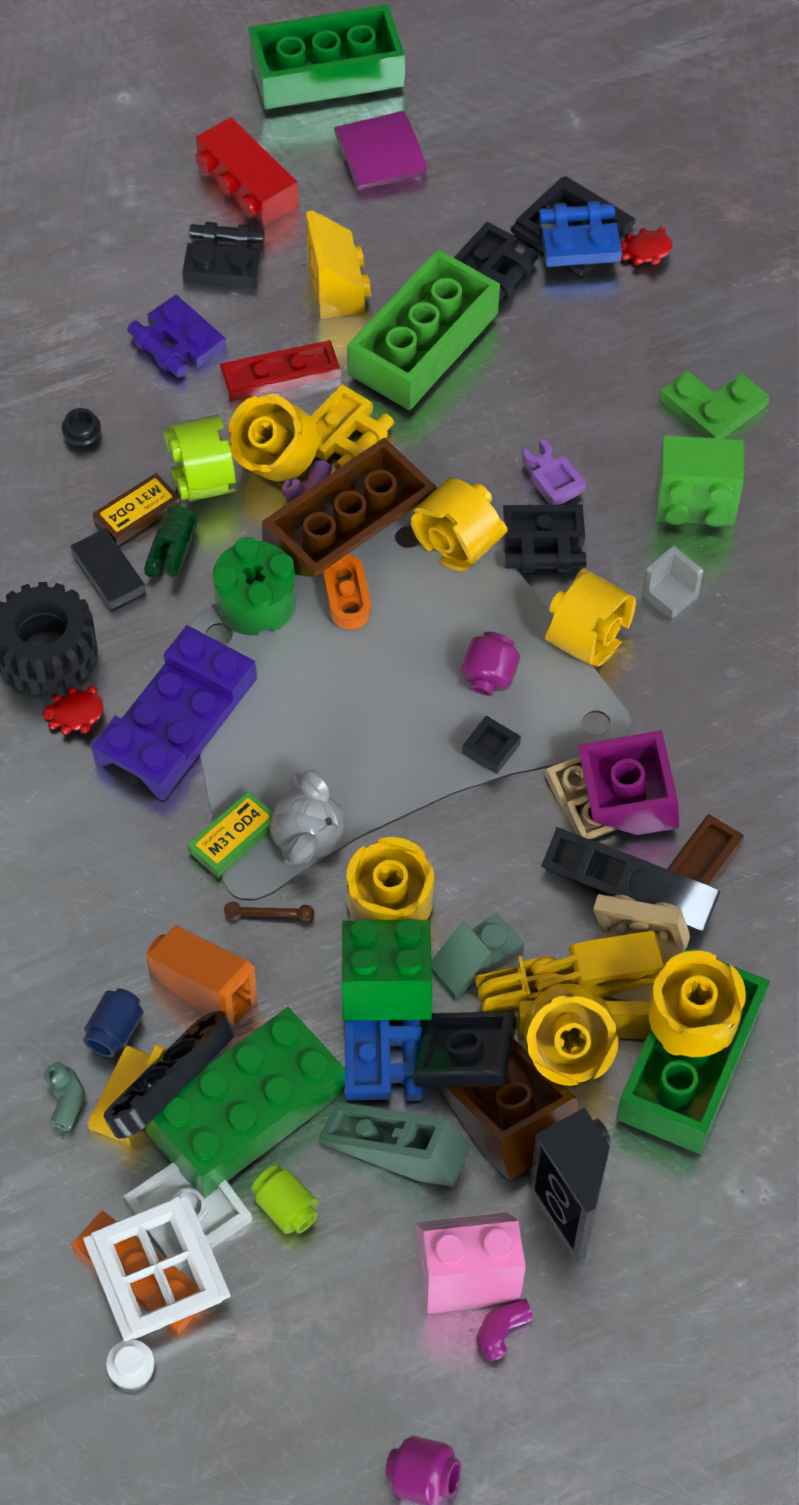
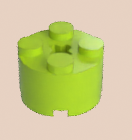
M219 414L171 424L170 428L163 429L167 452H171L173 462L177 465L170 467L174 488L178 490L181 501L193 502L236 492L233 483H236L229 443L228 440L219 437L218 430L224 429Z

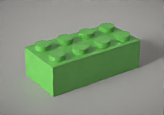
M437 249L347 345V375L410 411L498 314L500 283Z

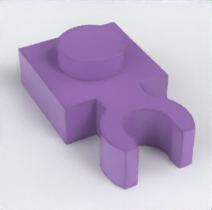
M544 439L540 441L539 452L541 456H534L527 448L523 449V465L532 471L531 482L549 505H560L586 491V481L564 455L556 460L552 457L553 449L549 442Z

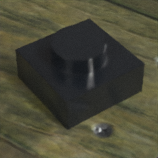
M485 716L463 744L462 754L498 774L519 747L521 736L492 718Z

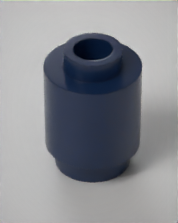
M118 988L116 991H105L84 1027L86 1032L83 1038L84 1044L92 1051L109 1058H113L117 1051H122L144 1014L142 1007L139 1005V998L132 992L122 988Z

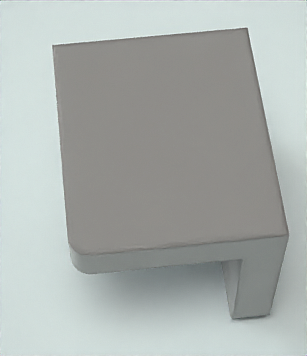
M673 545L646 569L642 597L672 620L699 597L703 569Z

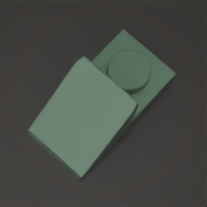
M497 912L473 929L463 922L433 957L432 973L456 999L476 985L475 975L495 971L521 953L524 949V942Z

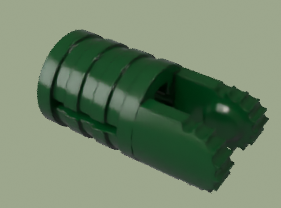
M176 505L165 508L144 566L145 575L148 577H158L165 566V572H167L169 577H179L199 522L194 512Z

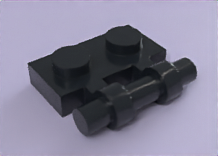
M208 221L205 222V225L190 224L189 238L203 240V243H187L182 269L183 282L257 288L262 263V249H251L249 246L250 244L264 245L265 230L251 229L250 225L239 224L238 228L218 226L217 222ZM217 241L236 243V247L216 246Z
M487 221L454 258L500 283V302L509 298L515 290L514 285L520 278L525 279L533 271V264L537 261L539 255L533 248H527L523 254L516 251L518 237ZM502 264L509 267L504 275L497 272V269Z
M583 504L503 505V522L507 526V533L504 534V547H520L521 553H505V569H521V573H534V569L557 568V572H570L571 568H586V552H570V546H584L585 543ZM556 546L557 553H534V547Z

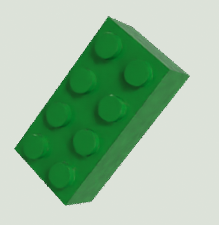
M389 4L248 27L250 60L264 110L404 86L405 54Z
M686 947L685 952L695 950ZM733 966L739 972L745 986V1004L737 1032L731 1044L715 1054L704 1057L672 1055L663 1048L662 1043L656 1038L652 1029H650L620 1097L616 1120L701 1154L764 1004L770 980Z
M288 1006L204 1067L146 1126L147 1135L165 1156L179 1168V1172L190 1185L206 1198L219 1188V1184L225 1180H230L341 1096L345 1091L346 1069Z

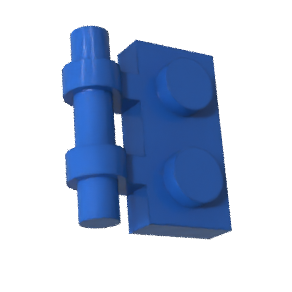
M599 201L587 202L586 206L566 207L564 203L554 204L553 208L539 209L540 224L554 223L555 225L553 228H542V243L546 267L621 262L622 250L617 223L602 224L601 220L615 218L614 204L600 205ZM587 221L588 225L568 226V222Z
M389 1020L344 1021L346 1101L391 1100V1083H401L404 1085V1098L406 1100L417 1101L422 1099V1087H415L413 1072L424 1031L420 1027V1020H402V1026H389ZM390 1046H400L403 1048V1063H390Z

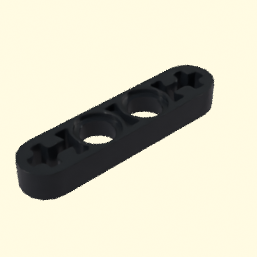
M216 1011L209 1013L193 1023L106 1109L103 1117L115 1138H127L146 1127L233 1039L235 1032L224 1012Z

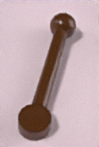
M229 902L224 906V914L231 921L237 920L241 916L299 917L302 921L307 922L313 919L314 909L310 905H302L299 909L241 907L237 902Z

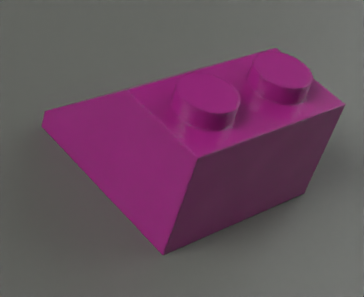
M662 730L578 745L593 822L635 835L679 828L678 799Z

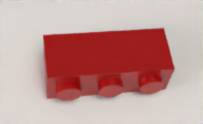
M232 117L196 136L197 154L195 159L199 168L205 174L209 173L218 182L223 193L227 196L231 195L240 204L245 215L249 218L253 217L263 228L299 207L298 182Z

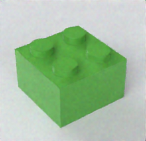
M663 435L656 480L655 521L669 522L671 524H708L714 527L724 525L735 526L744 482V440Z

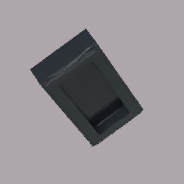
M106 528L70 545L73 556L110 610L146 593L144 582Z

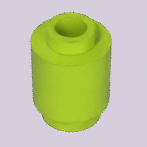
M273 1165L262 1172L254 1181L251 1191L256 1195L255 1202L284 1233L289 1234L294 1231L302 1233L317 1219L318 1199L289 1169L282 1170L279 1165Z

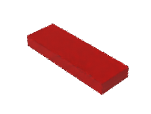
M331 340L219 364L220 374L229 401L341 377V369Z

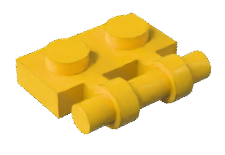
M341 384L311 415L322 439L315 456L326 462L336 452L342 456L334 465L337 470L382 438L386 439L388 436L387 431L394 425V420L386 413H383L377 420L371 418L369 415L373 412V403ZM355 430H358L363 435L354 443L348 438Z

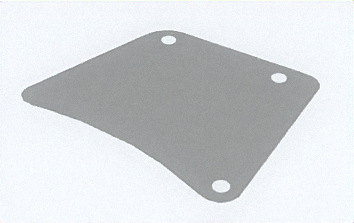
M416 506L349 553L356 556L362 562L369 590L371 616L364 626L357 629H344L333 622L324 585V574L322 572L316 577L295 575V611L290 620L280 629L271 632V629L258 631V635H244L232 630L233 637L225 645L255 661L257 680L202 750L200 759L212 822L248 791L273 812L280 798L293 789L291 777L298 772L302 775L307 770L320 771L329 782V797L339 804L344 811V831L337 847L330 853L332 854L354 839L451 793L513 773L560 764L580 756L579 744L628 736L631 728L629 712L592 665L584 663L545 640V634L551 625L553 615L517 569H505V554L497 543L465 572H457L441 564L439 561L443 556L435 548L428 552L421 543L412 548H404L397 544L395 534L400 528L411 526V517L416 513L413 512L417 508ZM341 577L338 580L344 581L349 580V578ZM216 603L199 614L190 627L206 635V631L211 625L223 623ZM348 610L345 613L353 614L356 613V611ZM487 631L496 632L512 639L515 642L514 647L520 654V661L512 684L507 690L494 691L492 696H485L472 691L469 688L470 682L463 677L460 671L472 638L483 636L484 632ZM592 711L603 712L610 719V727L602 734L589 733L583 726L584 716ZM485 716L492 718L521 736L519 747L498 774L462 754L463 744ZM269 832L222 874L227 889L233 896L240 899H258L276 891L295 876L327 856L312 857L307 863L287 866L283 862L284 856L281 854V848L275 844L271 837V832Z

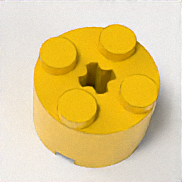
M276 394L260 397L253 396L246 399L236 408L228 424L231 444L229 447L234 460L242 467L275 482L285 483L289 479L293 481L294 478L302 474L312 463L322 440L312 417L300 407Z
M453 477L445 480L413 511L416 513L411 517L412 529L422 546L428 552L435 548L443 556L439 562L457 572H465L470 566H473L507 533L506 524L499 518L495 509L490 504L492 501L490 492L479 483L471 486Z
M584 568L577 574L567 592L560 590L553 598L549 611L554 616L551 625L546 631L545 640L584 663L599 667L612 656L622 642L615 637L621 626L629 629L636 609V599L628 594L627 591Z
M384 837L378 839V843L366 848L365 845L353 854L347 867L346 876L347 905L351 920L428 919L433 907L434 871L432 864L425 857V852L418 845L399 837Z
M695 950L673 956L666 962V965L657 974L654 981L648 1009L649 1023L656 1038L662 1043L663 1048L672 1055L704 1057L715 1054L728 1047L737 1032L746 998L743 980L739 972L731 964L727 966L716 959L717 955L710 952Z
M553 984L535 998L525 1016L524 1037L529 1056L537 1070L550 1081L567 1086L579 1085L581 1082L600 1077L612 1065L619 1045L616 1024L606 1002L593 990L577 984ZM572 1028H577L579 1037L571 1035L567 1041L563 1039L562 1032L564 1030L571 1031Z

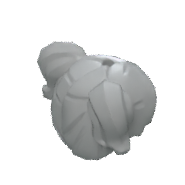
M307 770L302 775L298 772L291 777L293 789L280 798L273 810L269 826L271 837L275 844L281 848V854L284 856L283 862L287 866L307 863L312 857L329 855L335 850L344 831V811L339 804L329 797V782L320 771Z

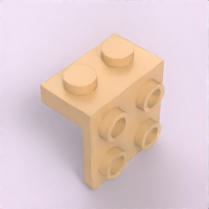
M598 894L593 911L601 929L599 939L653 930L657 935L665 965L673 956L685 952L690 939V933L682 909H678L665 902H658L656 904L639 902L625 895L611 897ZM654 983L603 998V1000L650 1001Z

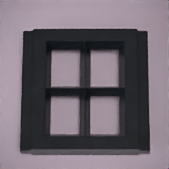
M565 175L516 219V223L511 226V232L544 252L542 227L535 223L539 219V209L553 208L552 206L561 197L576 206H586L587 202L599 201L600 205L611 203ZM614 206L615 218L601 221L605 224L617 223L619 239L621 240L635 224V218ZM582 221L568 222V226H581L580 223ZM596 263L566 265V267L581 276L583 273L586 274Z

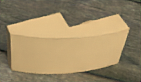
M580 756L545 770L544 774L556 800L577 835L587 839H594L617 830L593 822Z

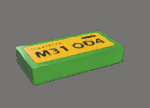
M248 791L187 844L188 852L218 878L270 832L269 826L273 812Z

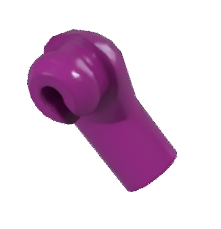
M525 1298L494 1309L486 1314L476 1336L477 1346L482 1348V1356L485 1359L497 1360L502 1358L507 1352L504 1340L507 1337L508 1331L533 1321L531 1308Z

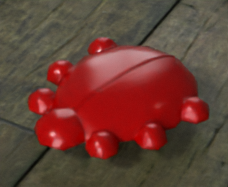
M659 227L656 231H648L646 228H641L639 234L635 236L632 233H627L625 240L620 241L621 259L627 261L632 258L635 265L650 261L652 264L657 265L663 257L669 254L673 246L672 240L666 234V229L663 227Z
M93 685L88 686L86 691H78L77 688L71 687L68 690V695L65 697L59 694L55 695L52 698L53 704L47 705L42 714L45 720H50L48 723L49 729H56L60 726L62 727L61 733L63 735L69 734L72 730L76 731L79 729L81 733L86 734L103 712V699L97 694V688Z

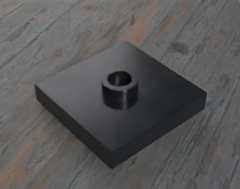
M515 1012L432 1013V1020H426L413 1072L415 1087L504 1086L517 1025Z

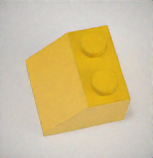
M307 211V258L320 319L365 313V297H371V288L368 274L361 275L360 269L364 268L361 245H354L352 232L315 211Z

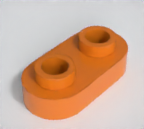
M347 554L323 571L324 585L333 622L344 629H357L364 626L370 619L371 600L362 562L356 556ZM341 577L349 578V580L340 581L338 579ZM348 610L356 611V613L348 614L345 612Z

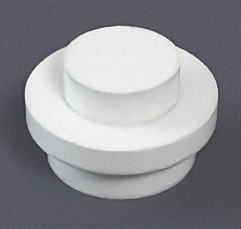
M138 1340L121 1341L110 1350L106 1360V1368L110 1379L123 1388H136L147 1382L154 1370V1358L149 1347Z

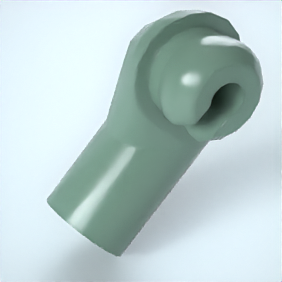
M56 1062L51 1064L44 1074L46 1083L50 1085V1089L58 1100V1104L50 1119V1124L62 1131H70L85 1099V1089L71 1067Z

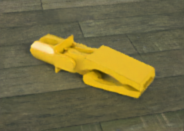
M652 930L575 943L569 947L570 956L563 959L543 956L522 961V957L518 956L520 965L475 975L474 979L478 988V997L482 1004L481 1010L482 1012L518 1011L519 1001H534L536 997L550 986L559 983L577 984L587 987L602 998L654 983L657 974L665 966L657 935Z

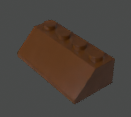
M382 438L262 521V541L276 545L292 558L295 575L316 577L423 502L437 489V486L388 440Z

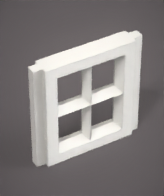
M188 1195L165 1202L91 1233L92 1235L83 1238L124 1342L132 1338H139L217 1305L222 1300L231 1297ZM171 1221L183 1252L159 1261L147 1230ZM138 1234L150 1266L126 1275L114 1244ZM187 1260L200 1291L175 1301L163 1269ZM154 1274L167 1305L142 1315L130 1283Z

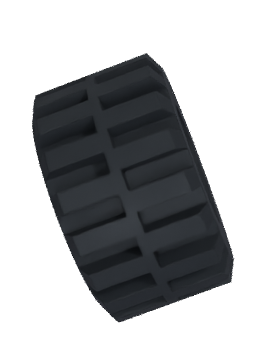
M38 582V587L32 588L30 584L21 586L22 591L19 593L13 590L6 595L7 602L0 601V671H2L3 678L8 683L14 681L15 688L24 691L27 687L30 688L31 693L35 695H41L42 690H49V695L57 694L58 688L65 687L66 690H69L71 687H75V679L83 681L88 676L87 668H93L96 662L95 654H97L98 649L92 612H90L86 600H80L79 593L73 589L65 592V586L59 583H55L53 587H48L47 582ZM49 631L62 634L59 639L50 644L32 645L26 643L31 636L37 633Z

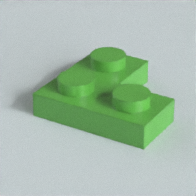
M687 370L660 390L659 400L703 438L724 439L768 406L770 396L743 373L714 393Z

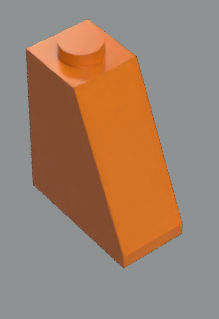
M177 925L166 935H159L149 946L146 955L149 975L203 1016L216 1011L224 1012L233 1030H235L258 1005L255 966L249 961Z

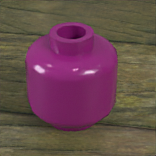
M490 631L484 632L483 636L472 638L460 670L463 677L470 682L469 688L472 691L481 695L492 696L494 691H504L510 687L520 661V654L514 647L515 642L512 639Z
M410 1436L402 1442L398 1449L393 1448L390 1451L386 1461L385 1474L386 1477L391 1478L392 1489L397 1497L422 1505H440L446 1498L450 1499L456 1493L461 1477V1462L455 1459L451 1446L419 1436Z

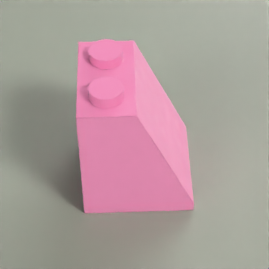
M506 1212L416 1222L427 1315L505 1306L521 1300L525 1261L519 1220Z

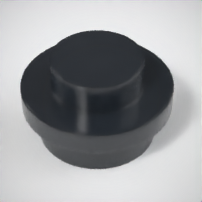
M85 408L71 410L62 423V434L66 441L73 445L83 446L91 444L101 433V424L98 417L92 411Z

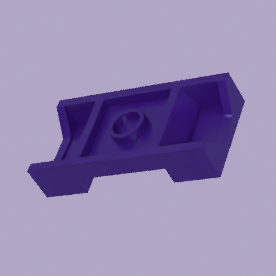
M189 625L184 627L163 654L165 664L122 718L115 715L91 745L96 764L103 767L114 763L141 778L153 794L162 801L167 798L257 680L256 663L254 660Z

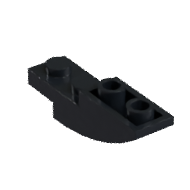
M556 827L541 865L545 869L613 896L625 895L633 898L635 901L650 904L658 902L669 903L678 909H682L687 925L704 932L721 892L678 873Z

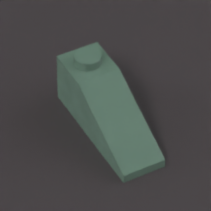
M338 1101L335 1102L318 1139L324 1146L408 1178L454 1187L471 1148L448 1119Z

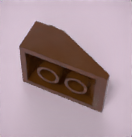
M515 1039L513 1040L504 1086L438 1087L485 1157L509 1181L532 1167L536 1134L579 1111L577 1097L564 1085L557 1084L544 1077L535 1067L528 1051Z

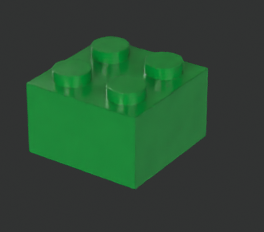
M430 920L342 921V1021L432 1020Z

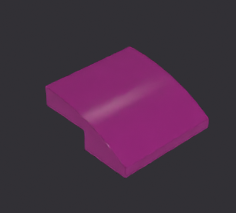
M404 110L334 127L343 161L348 163L356 191L425 175L427 172V166L420 145Z

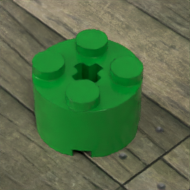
M243 537L238 539L234 546L224 551L216 561L213 569L215 603L219 616L226 626L244 635H258V631L271 629V632L278 630L290 620L296 607L295 570L292 558L281 548L268 542L257 541L252 537Z

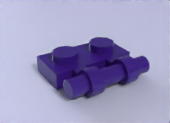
M177 294L147 314L148 324L151 327H144L139 321L135 320L127 328V332L134 337V343L142 351H149L157 358L156 362L163 370L171 371L177 377H182L187 372L188 365L184 363L187 359L198 368L227 348L226 338ZM166 339L172 346H165L162 341Z

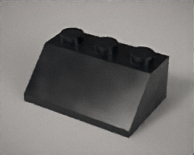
M585 1107L536 1134L529 1187L577 1262L586 1257L608 1161L609 1144H611V1138L605 1125L598 1118L593 1120Z

